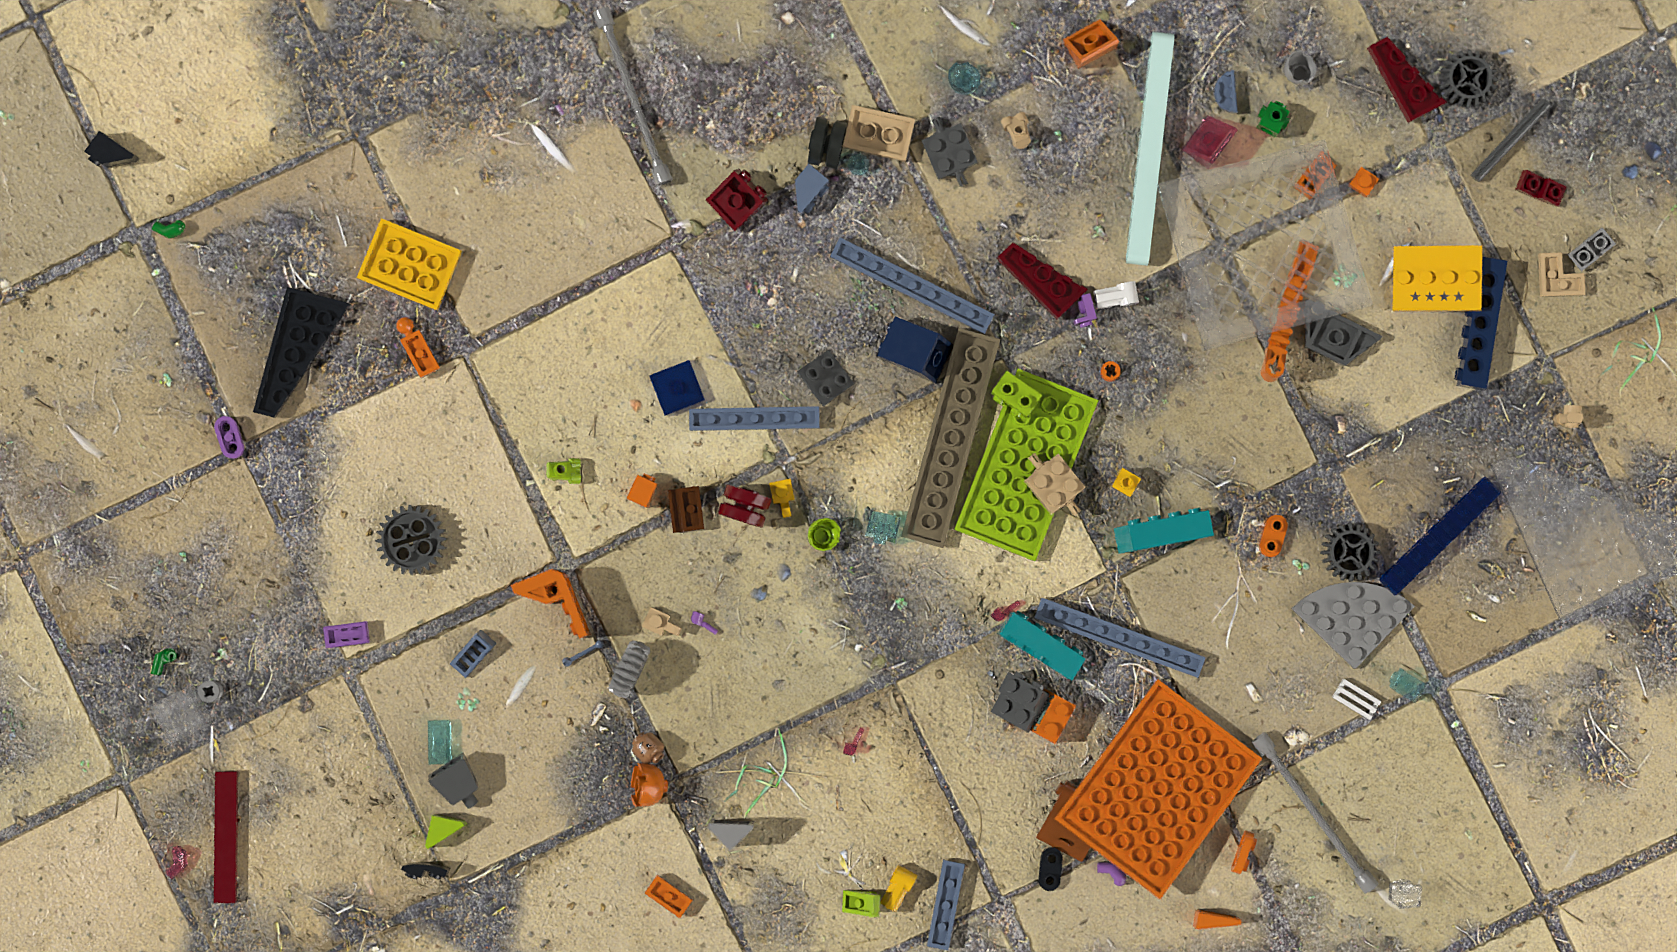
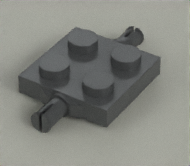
M940 116L936 117L939 126L935 118L931 120L936 132L932 136L923 139L922 143L938 180L948 176H956L959 187H963L960 178H962L964 185L968 184L963 172L967 168L978 164L962 124L944 128Z

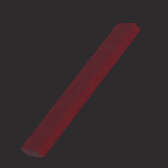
M216 771L213 903H237L238 771Z

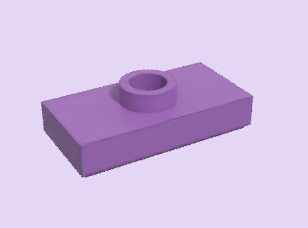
M368 621L323 627L326 648L370 643Z

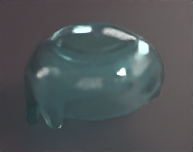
M956 62L949 69L948 83L955 93L968 95L974 93L980 86L981 75L978 69L970 65V63L958 64Z

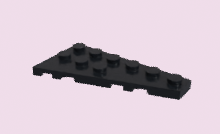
M287 287L253 409L254 413L273 418L277 417L350 307V303Z

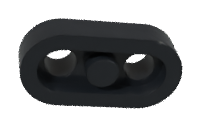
M1055 847L1045 848L1040 856L1038 883L1046 891L1056 890L1061 881L1063 856ZM1049 855H1055L1056 860L1054 862H1049ZM1047 877H1053L1054 881L1052 884L1046 883Z

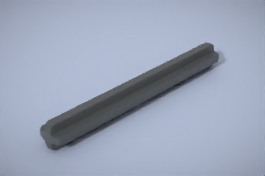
M1546 99L1540 100L1471 173L1472 178L1480 182L1546 113L1551 104Z

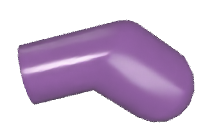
M1098 862L1097 873L1110 874L1114 879V884L1117 886L1125 884L1127 876L1123 871L1112 863Z

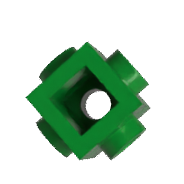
M1271 101L1267 106H1262L1257 116L1261 119L1256 128L1275 138L1281 129H1286L1290 118L1287 117L1290 111L1286 109L1283 103L1278 101L1273 103Z

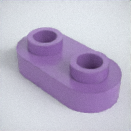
M228 416L218 418L214 429L222 453L231 459L239 458L244 453L245 447L237 422ZM225 424L230 425V430L227 432L224 430ZM233 444L237 445L235 452H232L230 449Z

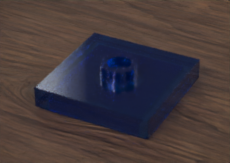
M690 360L649 375L665 416L705 401Z

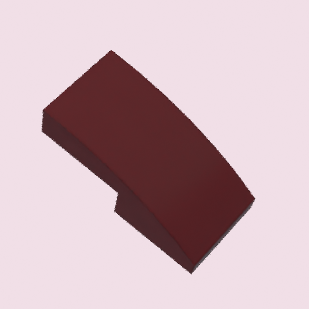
M1523 170L1515 190L1544 203L1559 207L1567 187L1550 178H1543L1529 170Z

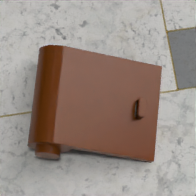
M1066 780L1064 783H1059L1055 794L1058 795L1057 800L1036 838L1083 862L1091 847L1054 819L1078 787V785Z

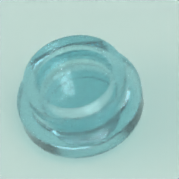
M855 154L848 161L850 172L856 176L864 175L869 170V160L862 154Z

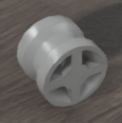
M215 680L205 681L198 688V696L204 702H216L223 695L222 685Z

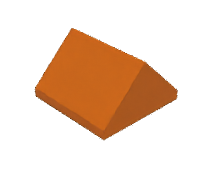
M1101 19L1063 39L1078 69L1113 51L1119 44L1118 38Z

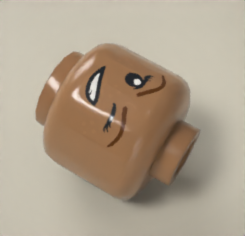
M642 732L632 742V752L642 763L650 764L653 762L656 764L664 756L662 753L664 744L652 732Z

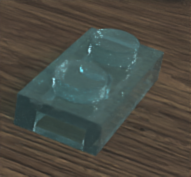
M429 720L428 764H446L451 761V720Z

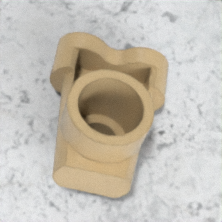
M1024 112L1017 113L1013 117H1004L1001 120L1002 126L1005 131L1009 132L1015 148L1023 149L1030 144L1031 139L1027 128L1029 121Z
M1564 405V413L1556 414L1553 418L1556 425L1565 424L1566 428H1578L1583 421L1582 406Z

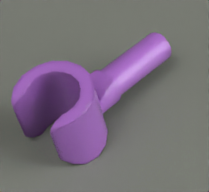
M693 611L691 616L692 623L702 626L716 635L718 630L703 621L704 614Z

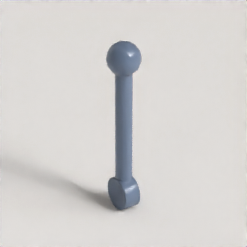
M598 640L595 645L575 656L564 658L562 660L563 665L568 667L574 660L597 648H603L604 642Z

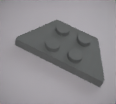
M1308 299L1305 301V348L1343 367L1382 338L1381 335Z

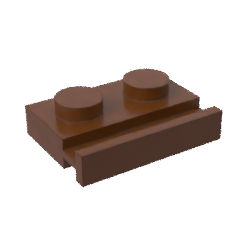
M699 486L668 490L673 533L705 529Z

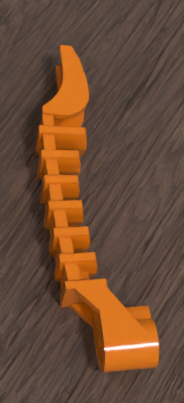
M1301 240L1288 273L1287 282L1284 284L1285 289L1281 294V302L1277 307L1278 312L1274 318V325L1271 328V336L1268 338V346L1265 349L1261 376L1267 382L1276 381L1284 373L1288 352L1285 349L1290 343L1288 339L1293 333L1292 326L1296 322L1295 315L1299 312L1298 305L1303 300L1301 295L1307 288L1305 283L1311 276L1319 246ZM1273 364H1274V372H1275L1274 374L1271 373L1272 369H1270V367H1271Z

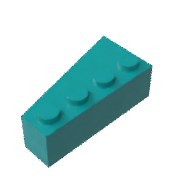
M1018 610L1016 613L1010 612L997 634L1072 681L1086 660L1082 656L1084 652L1075 646H1072L1070 649L1064 645V639L1056 634L1052 637L1045 633L1047 630L1045 627L1037 622L1034 625L1028 622V617Z

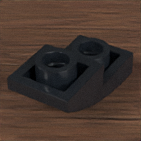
M429 862L408 863L401 868L402 871L406 872L405 876L415 880L418 877H424L426 871L429 872L428 875L430 877L440 880L441 877L446 878L451 869L444 865Z

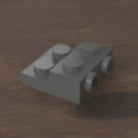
M1016 671L1014 675L1008 672L998 690L1001 694L991 712L1029 733L1049 694L1043 691L1045 687L1033 681L1032 684L1026 682L1027 677Z

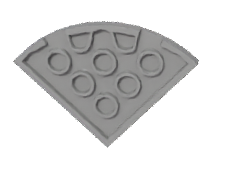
M1347 582L1329 585L1312 592L1298 601L1291 609L1353 669H1356L1415 606L1401 595L1387 588L1369 583Z

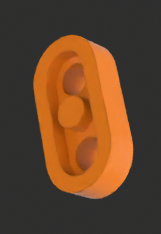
M1272 515L1265 521L1259 542V551L1265 557H1275L1282 549L1288 527L1287 521L1283 516ZM1276 521L1280 523L1278 530L1273 527ZM1269 542H1272L1275 546L1272 551L1267 548Z
M1244 831L1232 863L1231 872L1239 875L1242 871L1246 872L1250 862L1247 859L1249 852L1254 850L1257 843L1254 833Z

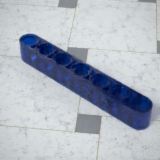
M1486 476L1483 477L1380 577L1379 581L1394 596L1397 595L1501 494V491Z

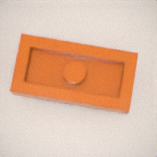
M658 874L645 891L647 896L678 918H681L693 901V899Z

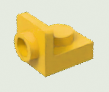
M1121 468L1116 475L1112 487L1131 497L1141 478Z

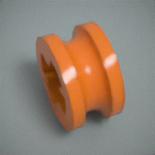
M1108 361L1101 368V376L1105 381H1115L1120 375V367L1116 362ZM1107 366L1109 368L1113 366L1115 368L1114 372L1116 373V375L1113 376L1111 374V376L1108 377L1106 375L1107 371L1105 370V368Z

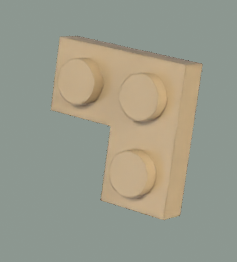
M1562 252L1538 254L1540 297L1585 295V273L1563 274Z

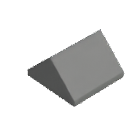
M710 820L708 828L730 851L753 830L754 821Z

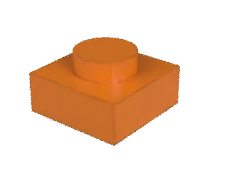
M1360 167L1348 186L1364 197H1367L1379 178L1363 167Z

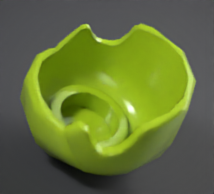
M829 518L817 519L808 529V542L814 549L820 551L831 550L839 543L841 528L835 520Z

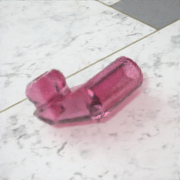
M175 846L171 851L173 865L165 871L171 879L187 866V853L182 846Z

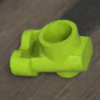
M569 458L568 461L547 462V478L553 481L566 480L569 484H580V458Z

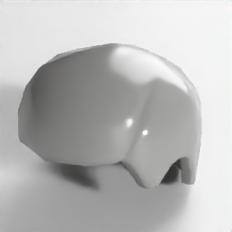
M1302 50L1292 52L1285 61L1284 74L1290 82L1296 85H1306L1316 76L1317 66L1313 57L1304 54Z

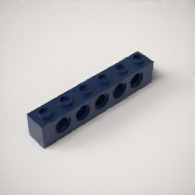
M1482 257V278L1485 275L1491 279L1490 286H1486L1482 282V297L1486 298L1488 304L1486 308L1482 307V311H1465L1467 323L1463 326L1461 337L1464 338L1463 346H1460L1458 351V359L1461 360L1454 379L1457 381L1456 386L1476 390L1487 389L1508 262L1506 260ZM1477 318H1481L1484 321L1483 329L1476 326L1475 321ZM1473 339H1477L1480 342L1481 347L1479 350L1473 348ZM1470 360L1477 363L1476 371L1469 369L1468 364Z

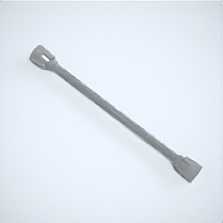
M609 7L600 8L594 11L593 15L598 28L602 29L607 37L619 73H621V78H623L622 81L625 83L624 86L633 106V111L636 114V119H638L639 127L653 160L651 171L657 186L667 184L673 179L667 164H663L660 156H658L659 154L656 151L657 148L645 120L646 118L643 115L640 102H638V97H636L637 94L634 92L635 89L613 33L612 25H615L611 11Z
M1264 732L1256 737L1252 744L1262 756L1265 755L1270 759L1281 775L1285 777L1284 779L1290 784L1291 789H1293L1301 802L1305 804L1306 809L1310 811L1309 813L1315 818L1326 836L1330 838L1333 845L1337 847L1338 852L1350 865L1353 874L1356 876L1354 880L1364 894L1372 891L1379 883L1368 869L1364 870L1363 867H1360L1355 862L1354 857L1350 855L1349 850L1337 837L1334 830L1330 828L1331 826L1327 821L1323 819L1324 817L1317 810L1314 803L1310 801L1307 794L1303 792L1302 787L1298 785L1299 783L1293 778L1287 767L1283 765L1284 763L1276 756L1275 744L1268 734Z

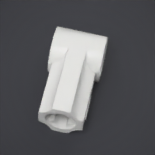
M1135 281L1117 284L1116 287L1094 290L1097 309L1117 305L1122 307L1139 303Z

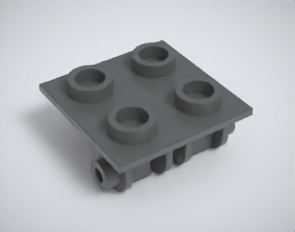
M829 349L797 371L800 379L802 378L807 388L811 390V393L815 395L822 406H826L831 400L855 384Z

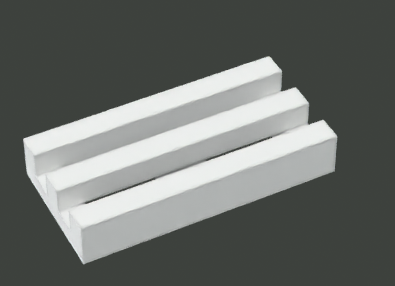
M1342 679L1332 698L1368 720H1371L1373 713L1376 712V708L1381 703L1380 700L1345 679ZM1344 685L1372 701L1373 705L1371 706L1343 689ZM1340 692L1369 709V712H1364L1338 695Z

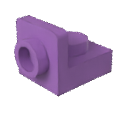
M1090 293L1080 297L1081 301L1078 302L1080 313L1084 314L1085 317L1075 319L1073 321L1074 326L1080 325V328L1093 325L1092 321L1097 319Z

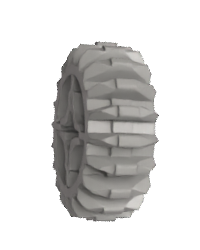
M635 640L628 644L609 684L610 692L618 697H629L650 654V647Z

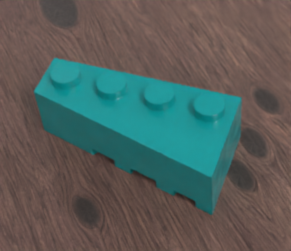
M1201 507L1189 509V514L1181 515V511L1168 513L1169 518L1161 519V515L1148 517V522L1141 523V519L1130 520L1128 525L1114 528L1118 554L1214 536L1209 510L1201 511Z

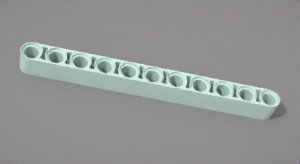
M1152 32L1126 251L1127 264L1148 266L1174 46V34Z

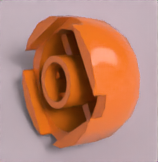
M637 763L638 766H634L631 777V788L635 790V795H631L633 805L635 807H648L657 804L668 790V781L664 779L662 771L655 765Z

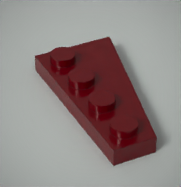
M1388 36L1367 47L1408 123L1447 103L1433 91L1434 88L1429 82L1426 83L1415 66L1412 67L1407 62L1406 56Z
M1013 242L996 258L1056 320L1088 290L1084 286L1073 282V279L1060 274L1049 264H1044L1036 259V256Z

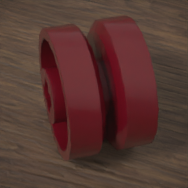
M726 485L724 496L729 500L735 501V504L721 503L717 514L763 528L766 518L763 514L755 512L754 509L769 510L772 499L759 495V492L747 488Z

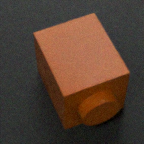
M645 473L642 477L637 475L627 499L648 508L658 487V484L654 483L656 478Z

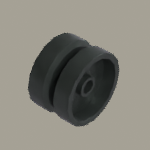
M822 117L816 118L808 147V164L818 166L822 162L823 154L826 153V167L838 169L846 133V122L835 121L831 133H828L829 120Z

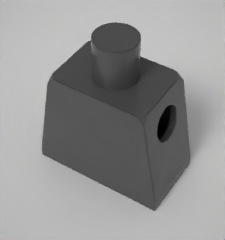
M461 753L428 775L429 783L451 805H455L462 800L467 809L478 803L477 798L473 794L478 789V782L464 753Z

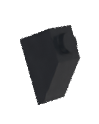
M98 131L84 151L90 155L88 160L98 167L100 164L112 167L135 163L140 159L101 131Z

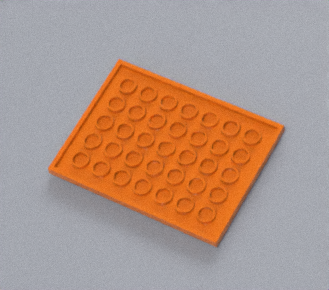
M1157 679L1054 819L1155 897L1161 899L1262 758Z

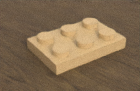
M852 105L843 148L906 162L915 119Z

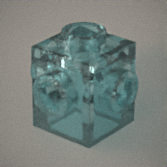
M871 511L865 536L874 538L873 543L886 545V541L895 543L901 517Z

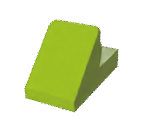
M843 890L842 912L879 917L880 895L877 892Z

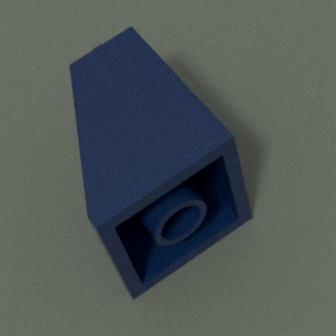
M895 316L888 326V333L884 341L879 345L877 356L892 365L936 384L954 345L939 333Z

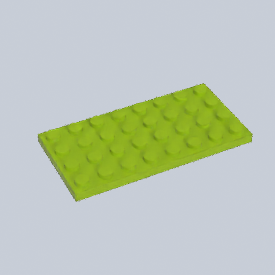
M1017 369L1015 377L1036 390L1042 397L1027 418L1023 416L1021 419L1010 412L1011 407L1006 404L1003 405L954 530L1035 562L1054 513L1050 515L1024 482L1036 469L1028 458L1036 453L1044 463L1059 453L1072 469L1098 400Z

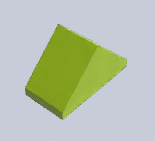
M438 814L432 815L425 844L427 850L467 825L466 821Z

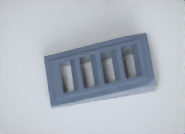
M479 630L451 661L450 665L466 678L492 650L496 642L484 631ZM473 645L477 650H479L481 652V655H479L475 650H473L471 646ZM466 652L475 659L474 662L465 655ZM461 658V659H462L463 661H465L470 667H469V668H466V667L459 661V659Z

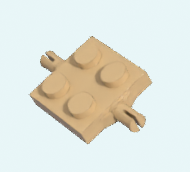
M1036 453L1031 455L1028 459L1036 469L1031 476L1024 480L1026 485L1050 515L1065 506L1068 507L1073 516L1078 514L1081 510L1073 500L1079 492L1086 488L1059 453L1044 463Z

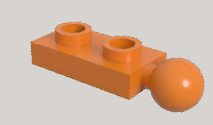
M400 318L397 321L396 327L401 334L406 336L400 341L420 378H424L440 369L421 331L413 332L414 324L410 318Z

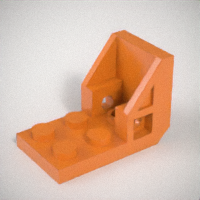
M550 569L511 585L514 594L545 604H553L564 599V602L561 604L565 614L571 617L572 623L569 625L573 635H578L579 638L591 635L566 573ZM554 586H555L556 589H557V593H556V594H554L553 591H552V589H553Z

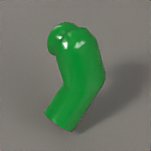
M176 220L175 223L167 226L156 221L152 226L153 231L168 239L181 235L185 229V223L181 220Z
M166 648L155 654L151 674L162 675L163 666L174 661L177 657L174 649Z

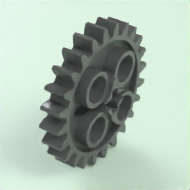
M413 505L408 506V511L403 506H400V513L392 510L393 517L386 515L385 518L388 522L380 523L384 529L383 531L376 532L381 535V539H377L375 542L382 544L377 551H384L380 558H388L386 566L394 564L393 571L401 568V574L405 575L409 569L410 575H414L415 569H417L419 574H423V567L430 571V563L437 565L438 562L435 558H443L439 551L440 549L444 550L447 548L441 545V542L447 540V538L441 537V534L446 532V529H439L443 522H435L434 520L437 515L429 516V509L422 513V506H418L415 511ZM417 521H422L424 524V529L420 533L414 530V524ZM396 527H401L403 530V535L399 539L393 536V531ZM427 533L430 534L427 538L413 541V546L410 543H405L393 547V544L396 542L410 539L409 535L419 537ZM427 541L430 545V550L424 554L420 550V545L422 542ZM405 547L409 551V556L407 559L402 560L399 556V551Z

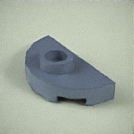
M1234 70L1225 72L1217 80L1214 86V98L1221 109L1228 113L1237 114Z

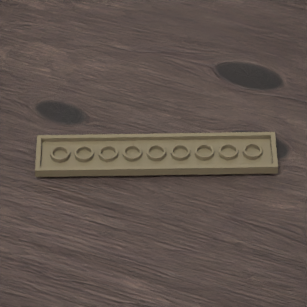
M958 328L901 537L940 548L944 547L1000 343L998 338Z

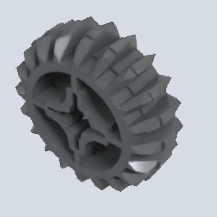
M1467 50L1466 54L1463 51H1459L1457 56L1454 54L1450 56L1451 61L1446 60L1444 62L1446 68L1440 69L1443 76L1439 77V81L1444 82L1440 89L1447 90L1443 97L1450 95L1452 98L1449 102L1453 103L1457 100V107H1461L1464 102L1466 109L1470 108L1471 103L1476 108L1479 106V102L1482 104L1486 103V98L1493 96L1491 91L1497 89V86L1493 83L1497 82L1498 78L1492 76L1497 72V69L1491 70L1490 67L1493 65V62L1490 61L1488 64L1485 62L1487 55L1479 58V51H1476L1474 55H1472L1471 50ZM1463 63L1472 64L1478 69L1471 70L1467 65L1464 66ZM1456 68L1458 82L1454 85L1452 76L1453 71ZM1475 74L1471 81L1461 84L1465 78ZM1481 74H1483L1484 77V86L1482 90L1479 88L1481 85L1478 82V78ZM1467 89L1470 93H1473L1474 95H1466L1461 93L1459 90Z
M1347 523L1346 529L1343 524H1340L1338 527L1339 532L1335 528L1331 529L1334 536L1325 535L1329 543L1322 542L1321 544L1323 547H1327V550L1320 551L1322 555L1327 554V558L1322 559V563L1329 562L1330 565L1326 567V570L1329 571L1334 568L1332 576L1336 577L1340 573V580H1345L1347 576L1348 581L1351 582L1354 580V575L1357 580H1362L1361 572L1363 575L1369 576L1367 568L1370 570H1375L1376 568L1371 562H1379V559L1374 557V554H1379L1380 550H1374L1373 546H1377L1379 543L1378 541L1371 542V539L1375 537L1374 534L1366 536L1368 528H1364L1360 532V524H1356L1354 530L1352 523ZM1346 534H1352L1359 537L1361 540L1359 542H1356L1355 544H1351L1350 542H1348V540H1345L1343 536ZM1338 541L1341 552L1335 559L1334 547ZM1365 546L1367 553L1365 561L1362 563L1360 551ZM1355 548L1354 556L1344 557L1346 552H1348L1346 549ZM1349 560L1358 568L1347 570L1339 564Z

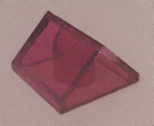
M1207 115L1182 150L1209 169L1238 129Z

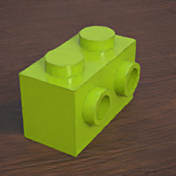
M1008 371L1004 373L990 393L994 396L992 399L1001 406L1006 404L1011 407L1010 412L1020 419L1022 416L1027 418L1042 397L1040 393Z

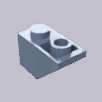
M810 164L795 179L798 214L801 216L804 213L808 214L816 205L814 203L815 199L818 196L822 198L829 189L827 186L829 180Z

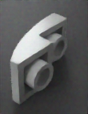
M1601 227L1572 250L1568 256L1582 272L1616 245V243Z

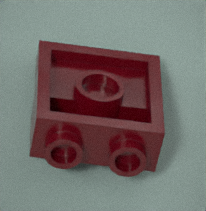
M740 169L734 170L706 199L710 206L734 231H737L768 201L765 197L767 195L765 189L760 185L755 186L751 182V174L745 169L742 171Z

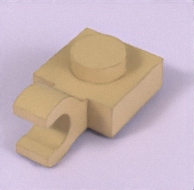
M650 607L642 625L643 628L661 636L665 630L679 636L682 630L681 627L669 622L670 615Z

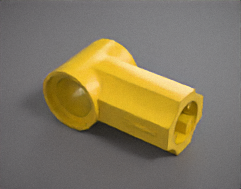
M898 865L891 876L890 884L880 904L897 912L906 893L911 890L918 875Z

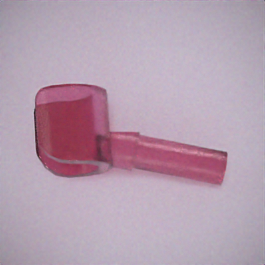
M1017 600L1005 608L1004 611L997 607L991 614V617L999 622L1010 611L1021 604Z
M859 728L852 744L845 743L843 754L850 756L855 754L865 729Z

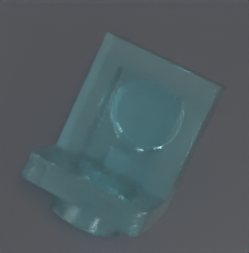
M1402 668L1398 672L1395 671L1389 680V687L1393 691L1413 703L1417 702L1427 686Z

